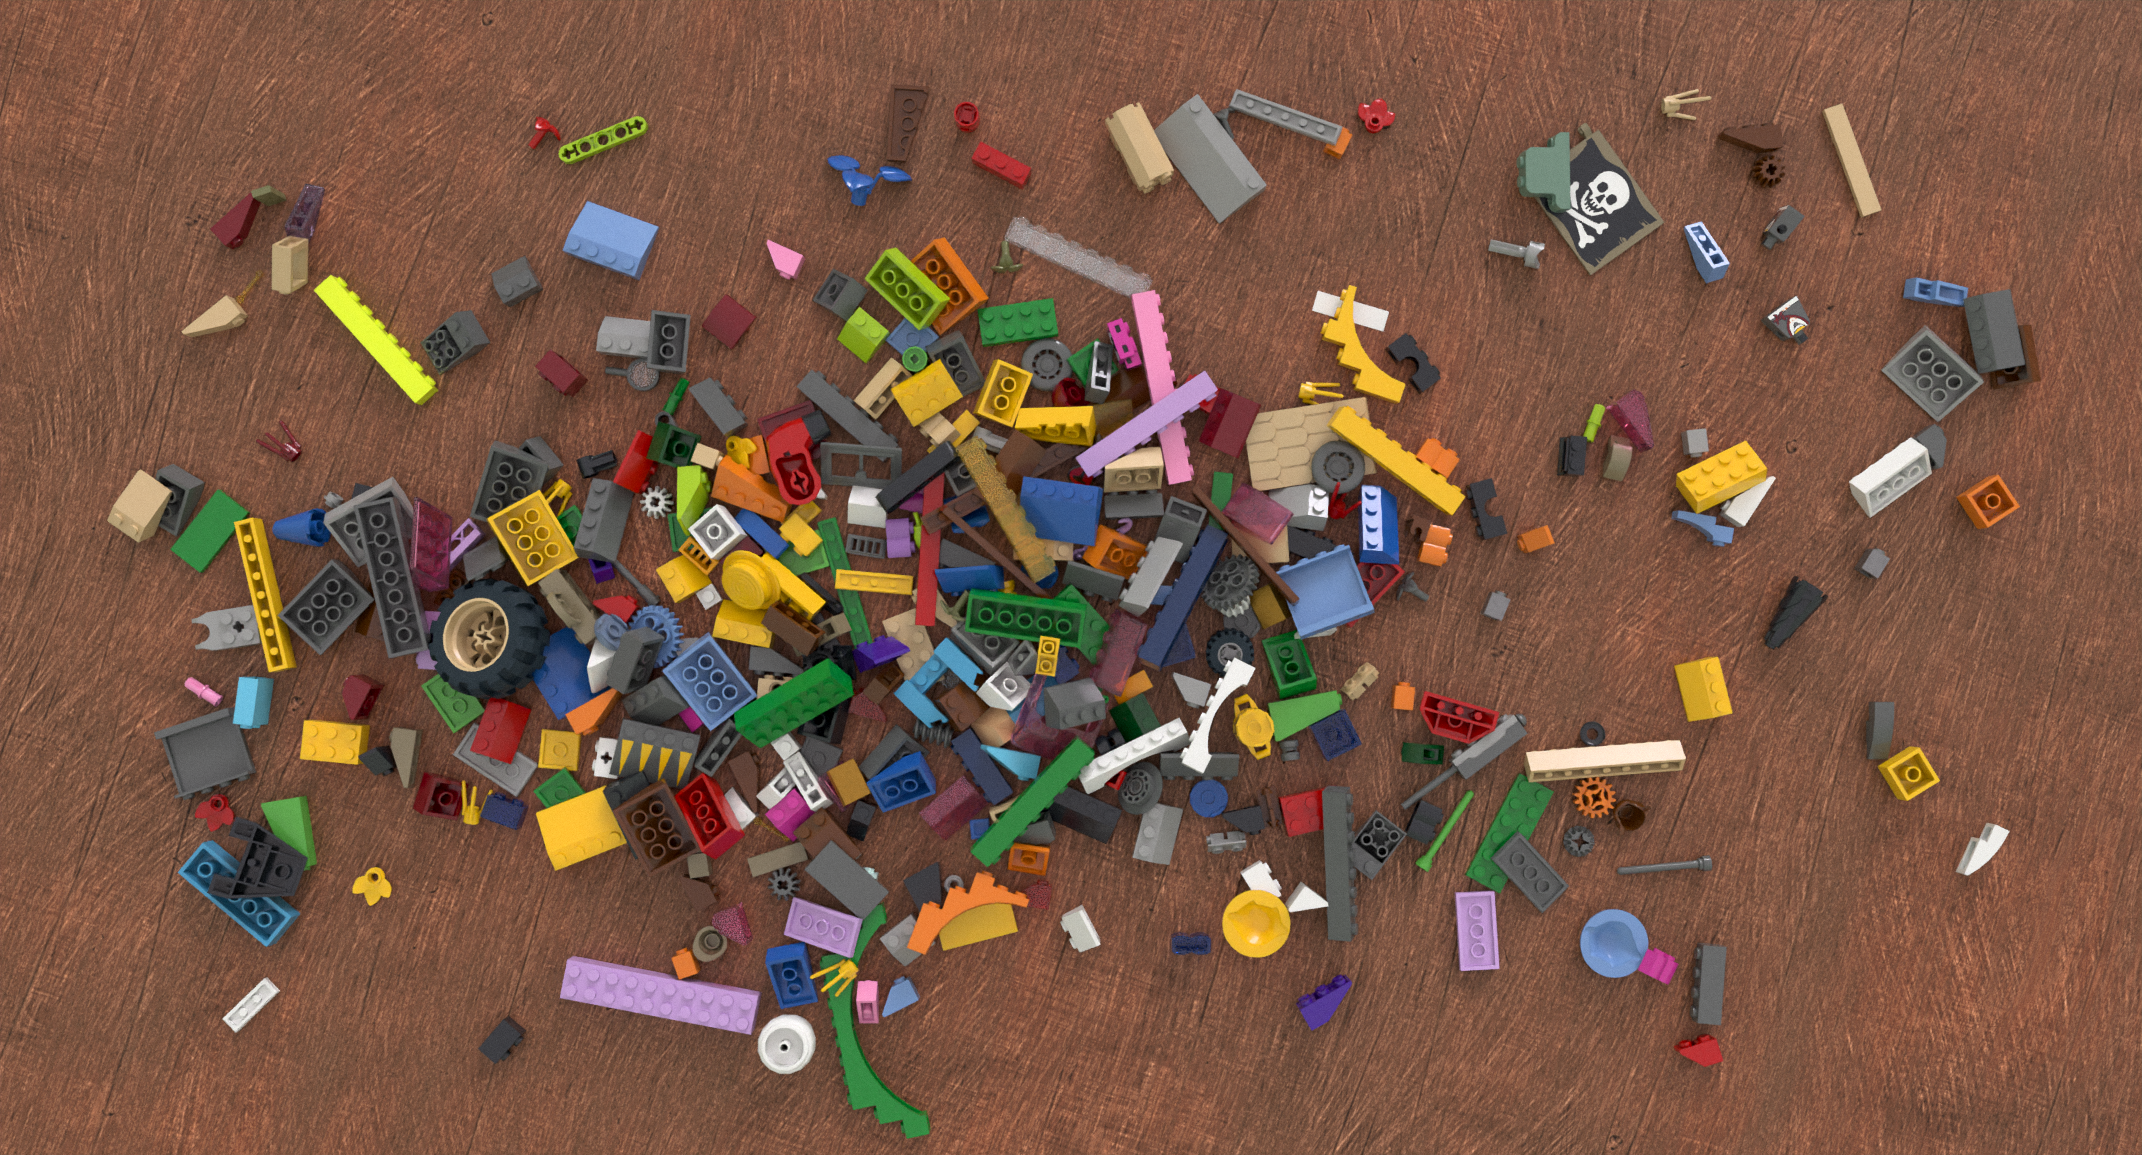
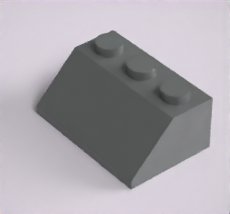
M651 310L646 368L681 375L686 372L691 315Z
M710 377L690 387V392L728 438L735 436L748 426V423L745 421L748 419L741 409L738 411L734 407L736 402L730 395L726 396L722 391L724 387L718 379L714 381Z
M1147 490L1146 494H1138V491H1128L1127 495H1119V492H1108V496H1104L1105 520L1162 518L1164 515L1162 493H1158L1157 490Z
M1069 560L1062 584H1065L1066 587L1071 583L1076 589L1084 590L1083 594L1094 597L1097 594L1102 596L1101 600L1112 603L1113 600L1118 599L1125 577Z
M666 675L653 680L621 700L630 718L658 725L690 707Z
M1092 678L1044 688L1045 721L1047 727L1061 730L1106 719L1105 699Z
M896 724L858 768L870 780L902 757L920 751L925 758L930 752L907 731Z

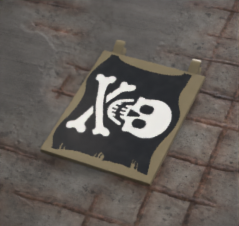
M1584 123L1577 130L1585 139L1570 149L1571 209L1563 213H1555L1550 210L1546 197L1534 198L1587 273L1592 275L1665 222L1602 133L1597 130L1592 134L1588 124Z

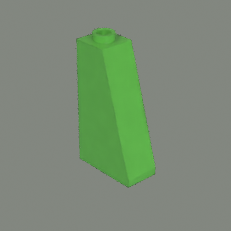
M1337 690L1267 703L1269 716L1274 722V741H1280L1340 710V705H1342L1341 694H1337Z
M307 796L261 803L262 810L274 835L306 856L308 860L304 871L310 870V866L317 864Z

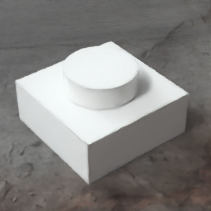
M710 584L696 593L705 610L723 600L714 584Z

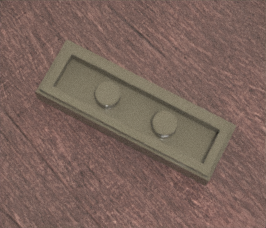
M800 842L750 857L747 860L752 876L755 877L808 860L809 858L806 849Z

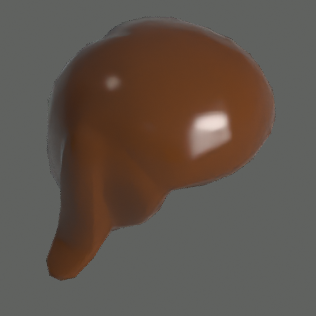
M1629 799L1619 801L1613 809L1615 824L1619 829V836H1623L1625 831L1639 829L1644 824L1646 811L1650 810L1651 806H1644L1638 801Z

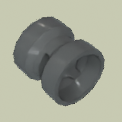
M1298 739L1279 741V746L1282 749L1281 761L1300 759V753L1297 751L1299 746Z

